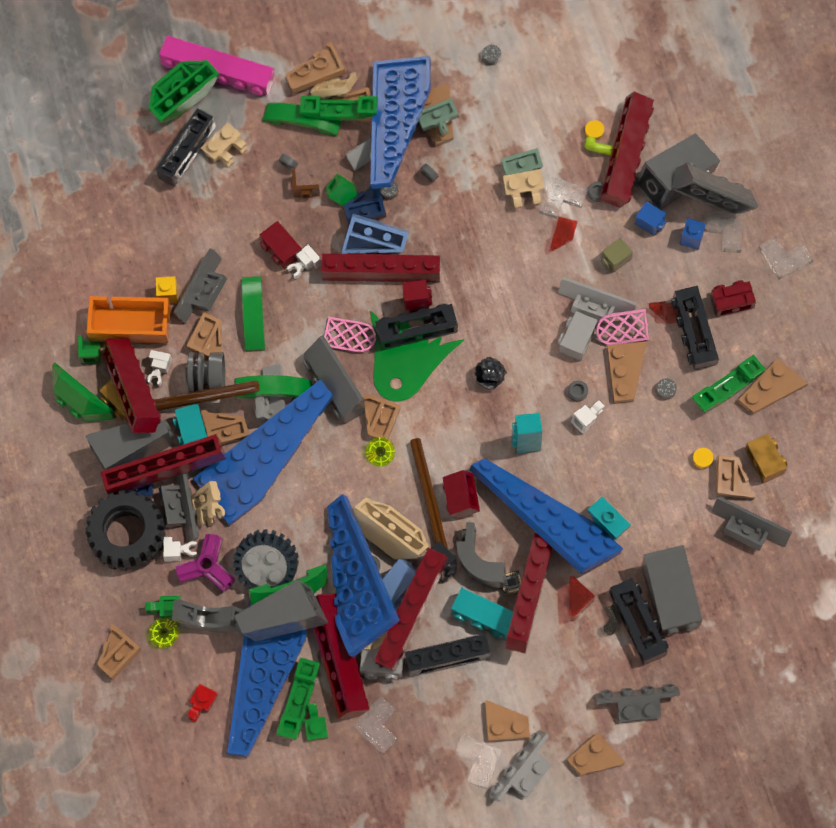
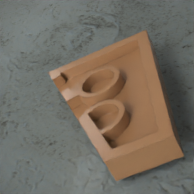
M330 41L326 44V48L314 53L310 60L302 62L287 73L285 77L294 94L346 74V71Z
M449 83L431 89L423 109L450 99ZM452 120L446 123L449 131L448 135H446L444 130L445 136H442L439 127L428 130L435 147L453 141Z
M647 342L607 345L614 403L634 402Z
M777 358L738 399V403L754 415L773 405L774 402L807 387L808 383Z

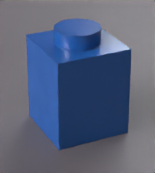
M646 201L636 216L635 225L655 236L658 230L662 231L667 223L665 221L666 213Z
M687 218L680 245L699 250L706 223Z

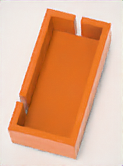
M89 296L87 336L90 342H105L106 339H129L130 343H169L171 314L169 298L111 297L113 308H110L108 297Z

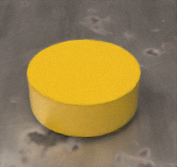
M597 120L588 122L585 126L586 137H593L595 140L601 139L604 135V125Z
M707 448L697 449L693 455L694 465L700 469H706L711 466L713 453Z

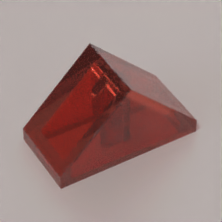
M570 576V621H575L594 602L595 595L574 576Z

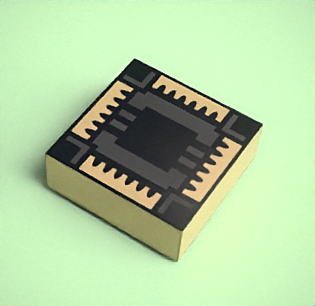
M519 570L506 573L505 588H502L504 596L519 592L522 582Z

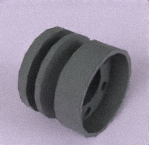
M195 352L189 353L186 363V383L189 393L196 392V385H198L199 391L204 390L205 385H208L209 389L225 386L224 352H210L208 361H205L203 352H199L198 361H196Z

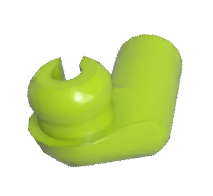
M593 137L585 139L584 146L586 150L606 155L611 154V145L596 143Z

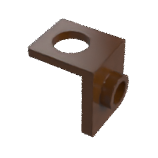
M293 168L294 197L308 199L312 196H320L319 184L296 186L295 168Z

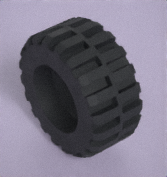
M119 490L117 495H114L112 492L107 494L109 498L105 500L103 498L97 501L98 507L93 506L90 510L92 515L87 516L86 523L88 527L85 528L87 541L95 557H98L103 565L108 564L109 568L113 570L119 568L120 571L127 572V568H132L133 571L139 570V565L143 564L145 567L149 565V559L155 560L158 556L157 551L162 550L164 546L163 540L166 537L164 521L156 504L152 500L149 501L148 496L144 494L139 496L137 491L133 490L130 491V494H126L125 490ZM131 515L143 521L145 526L144 533L134 544L117 546L109 541L107 537L108 528L119 517Z

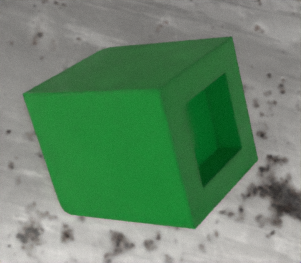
M338 173L325 187L327 196L342 206L353 200L358 194L355 184Z
M78 336V358L80 363H101V343L90 342L89 340L84 341L83 336Z

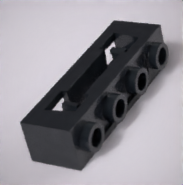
M198 108L195 110L157 166L158 179L173 187L177 185L216 127L212 115Z
M698 285L674 291L671 304L673 310L676 309L678 313L676 321L678 328H682L684 334L681 335L684 347L687 346L688 348L687 360L689 365H692L694 370L717 365L719 357ZM694 308L696 310L694 316L702 343L698 344L697 349L695 346L696 338L689 317V313L693 312Z
M443 303L435 308H422L417 310V312L401 313L393 318L383 317L375 322V330L381 350H386L457 333L458 323L452 304L447 305Z
M630 578L610 587V597L643 666L665 657L667 649H669L668 643L664 637L661 638L658 632L660 630L656 619L652 620L650 616L651 608L648 602L643 601L640 595L642 590L639 583H635L633 578ZM633 600L635 602V610L648 634V637L644 638L643 643L641 641V632L629 610V606L633 605Z
M486 633L407 651L405 652V659L409 676L415 677L490 659V649Z

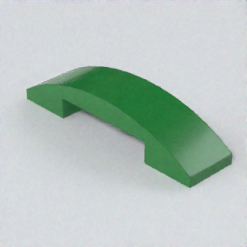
M301 96L300 115L323 120H357L377 115L378 96H358V100H321L320 96Z
M267 103L263 122L282 125V122L317 129L321 134L335 137L338 136L342 121L323 120L300 115V105L291 103Z
M262 276L242 277L243 324L246 352L265 351Z
M753 354L740 363L735 370L710 387L706 386L691 398L703 413L708 412L752 383L766 371V368Z
M257 375L234 379V384L255 380L260 384L259 392L235 396V398L242 399L268 396L293 397V400H295L312 386L311 380L283 375Z
M326 565L306 570V577L299 580L311 587L313 593L317 592L328 582ZM294 581L273 588L267 583L250 589L251 606Z
M300 658L284 715L281 717L276 733L277 736L297 741L308 710V704H310L320 667L319 662Z

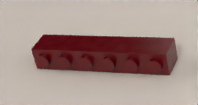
M635 91L625 97L599 200L618 208L630 202L632 198L631 189L637 179L635 175L636 169L641 163L640 154L645 147L644 138L650 127L648 124L649 118L654 112V107H652L654 99Z
M322 253V281L412 282L426 280L427 283H440V255Z
M106 339L102 355L132 433H156L157 426L161 422V414L156 409L155 399H152L150 394V386L147 385L145 374L140 368V361L135 356V348L132 347L129 339Z
M217 434L101 471L100 473L105 491L108 494L113 492L114 495H117L119 490L128 492L226 460L221 440Z
M534 533L505 649L526 654L553 549L537 533Z
M428 547L397 611L400 621L388 630L374 659L375 662L396 671L449 560L446 555Z
M336 593L316 595L315 597L328 623L314 627L338 719L359 717L369 711L370 708L355 656L353 657L348 654L336 624L335 616L338 615L337 606L334 605Z

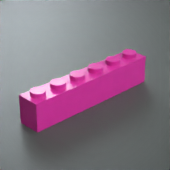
M168 35L159 53L161 64L167 68H173L182 61L208 60L220 73L216 80L218 83L230 84L239 90L246 89L256 95L268 96L275 79L273 67Z

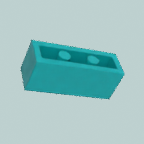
M198 404L175 410L176 417H173L175 428H180L181 435H178L180 446L207 437Z
M540 412L515 415V422L512 423L511 429L512 448L516 447L517 454L541 451L543 431Z
M461 587L451 607L453 618L459 622L467 621L471 623V626L476 630H486L495 639L501 640L503 638L507 640L514 612Z

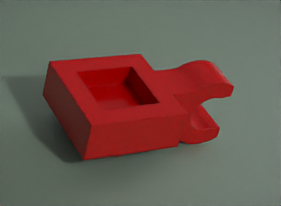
M199 683L189 701L194 706L187 715L189 716L188 719L196 722L202 710L209 712L218 693Z

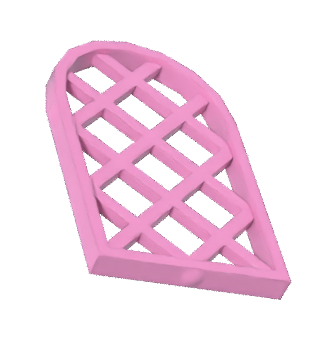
M646 309L612 313L603 316L596 325L598 338L607 345L649 340ZM633 313H640V314H639L638 317H636ZM643 314H644V322H643L642 320H640V318H641V316H642ZM620 315H626V317L623 319ZM630 315L635 318L632 324L626 321ZM616 317L622 321L618 327L612 323ZM603 320L608 323L604 329L600 326ZM637 321L643 324L639 330L634 327ZM624 323L629 326L626 332L620 329ZM610 325L615 328L612 334L606 331ZM644 327H645L646 335H644V334L641 332V331L644 329ZM631 329L637 332L633 338L628 335ZM617 331L623 334L619 340L614 337ZM603 333L609 335L606 341L601 338ZM639 334H640L641 336H643V338H636V337H637ZM626 336V337H628L630 340H623V339H624V337ZM611 338H613L616 342L609 341L611 340Z
M333 317L328 318L324 337L326 339L328 334L330 340L327 342L335 344V346L330 345L332 349L364 353L374 346L376 334L370 325L357 321ZM330 322L334 326L331 329H329ZM344 324L347 329L341 333L338 327ZM357 326L360 332L354 335L352 329ZM336 329L339 334L333 338L330 332ZM369 329L373 333V335H371L370 337H368L365 333ZM349 331L352 337L346 340L343 335ZM363 334L366 339L359 342L357 337ZM342 337L344 342L338 345L335 340ZM355 339L358 344L351 347L348 342ZM368 341L370 346L364 349L362 344Z

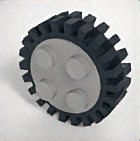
M263 529L262 533L256 530L253 535L249 533L246 539L243 538L236 550L233 568L236 567L235 575H239V582L245 581L244 587L246 588L249 586L256 588L267 583L273 588L293 581L299 565L298 552L295 553V545H290L291 540L289 538L285 541L284 534L281 533L280 536H277V531L272 530L270 534L268 529Z

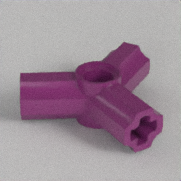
M205 534L200 557L175 565L180 583L204 576L222 592H225L232 586L235 578L217 563L223 541L222 537L214 534ZM205 562L212 563L209 569L202 568Z

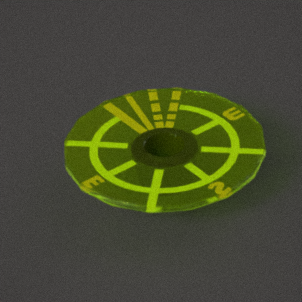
M385 437L373 438L366 446V457L375 466H386L395 457V447Z
M169 618L158 619L149 628L150 641L159 648L172 646L179 637L177 624Z

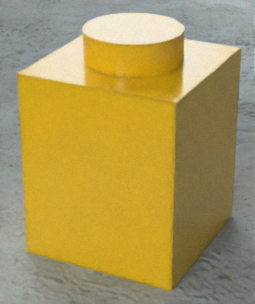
M176 277L156 278V297L169 298L170 304H178Z

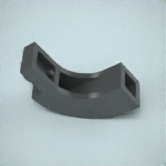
M466 522V529L462 530V541L465 542L457 541V551L464 570L473 580L481 585L491 588H505V563L488 562L476 554V526L474 522Z
M178 599L174 600L172 620L182 623V627L194 630L220 633L238 632L235 627L237 621L234 616L242 612L243 609L234 606L222 608L203 607Z

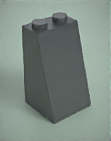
M695 133L646 161L636 179L635 186L653 206L663 210L683 195L671 189L676 167L685 163H692L696 165V168L709 170L713 173L720 160Z
M161 420L157 426L156 433H132L128 423L86 435L88 444L103 470L159 453L173 445L171 440L173 434L166 420Z
M684 545L644 554L641 567L661 635L667 634V636L678 634L679 630L687 629V631L698 629L702 623V616Z
M299 579L234 616L237 621L235 627L238 632L254 641L314 628L328 623L311 587Z

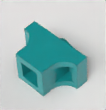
M603 496L587 510L594 522L615 540L631 526Z

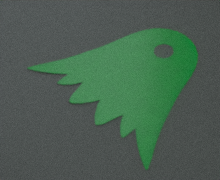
M370 311L373 329L376 334L374 384L377 391L385 399L395 402L413 397L436 367L464 339L440 345L442 337H439L428 343V340L381 350L375 330V322L379 318ZM399 378L402 381V386L399 389H393L390 385L392 379Z

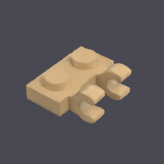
M227 122L201 147V151L213 162L216 163L220 159L226 166L230 167L234 161L232 160L233 156L227 151L233 146L238 152L243 154L247 147L245 146L246 143L241 139V133Z
M541 169L503 176L506 196L512 195L514 208L522 207L520 193L531 191L533 205L541 203L539 190L544 189Z
M209 481L192 495V507L195 508V516L198 517L199 527L206 524L205 520L208 526H212L215 523L214 517L216 513L219 519L225 516L223 507L218 504L221 499L216 481Z

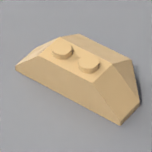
M365 498L354 507L353 510L363 535L393 559H415L428 549L429 544L426 542L422 530L391 506Z

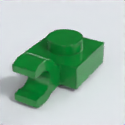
M160 596V602H145L146 614L160 612V618H172L174 600H181V597Z
M316 703L308 704L310 719L304 720L308 742L327 739L328 732L325 717H319Z

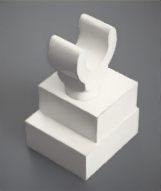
M307 245L296 254L299 262L290 264L287 269L288 272L296 269L297 272L293 276L294 279H297L304 268L307 271L313 266L317 269L321 266L322 262L314 250Z
M151 350L149 359L152 363L153 371L148 376L147 381L151 384L152 379L157 378V384L161 386V372L168 374L172 357L168 353Z
M600 401L596 402L590 409L585 405L573 414L571 423L584 434L595 423L597 415L603 411L602 409L605 406Z
M164 537V562L181 561V553L187 554L190 557H196L197 552H191L189 548L196 547L197 542L191 541L181 545L180 541H173L172 537Z

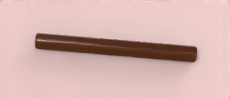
M255 380L155 399L156 409L159 411L256 393L260 391V384Z
M415 438L410 440L434 541L435 544L438 541L441 542L448 549L421 439Z

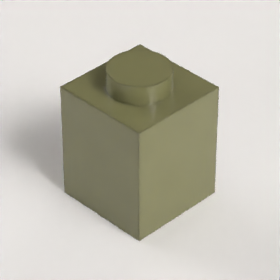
M619 238L602 251L601 262L605 268H610L614 273L632 260L633 251Z

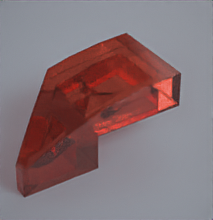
M558 217L550 251H554L573 241L578 221Z
M665 301L649 303V308L666 323H677L676 317L678 313L676 309L673 310L671 303L666 304Z

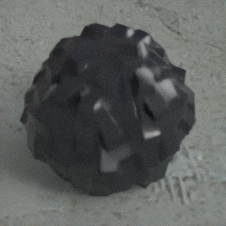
M487 357L478 362L474 372L476 383L488 390L498 387L505 380L504 376L507 374L502 363L492 357Z

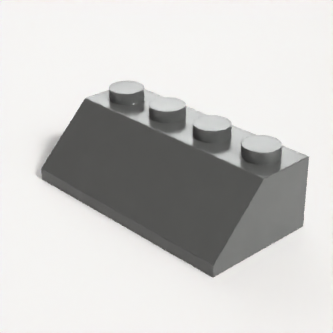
M685 163L675 169L671 188L674 191L735 216L758 208V203L751 190L744 188L742 184L732 183L726 177L715 176L711 171L696 168V165L692 163Z
M324 335L320 336L305 351L303 365L308 372L311 371L313 373L315 383L321 379L334 397L330 403L335 408L333 412L338 420L342 419L344 424L365 413L364 398Z

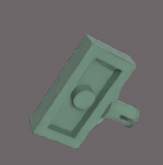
M452 98L423 109L419 118L423 132L439 127L442 136H445L444 130L446 135L449 134L446 123L459 118Z
M538 148L500 160L505 176L543 168Z

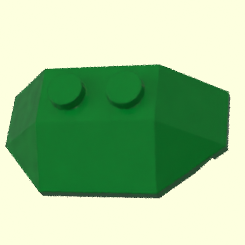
M208 60L182 61L152 85L148 109L161 123L177 119L209 93L220 73Z
M53 363V392L56 397L55 401L61 407H68L73 417L77 420L81 418L85 422L115 419L116 415L112 408L101 401L57 363Z

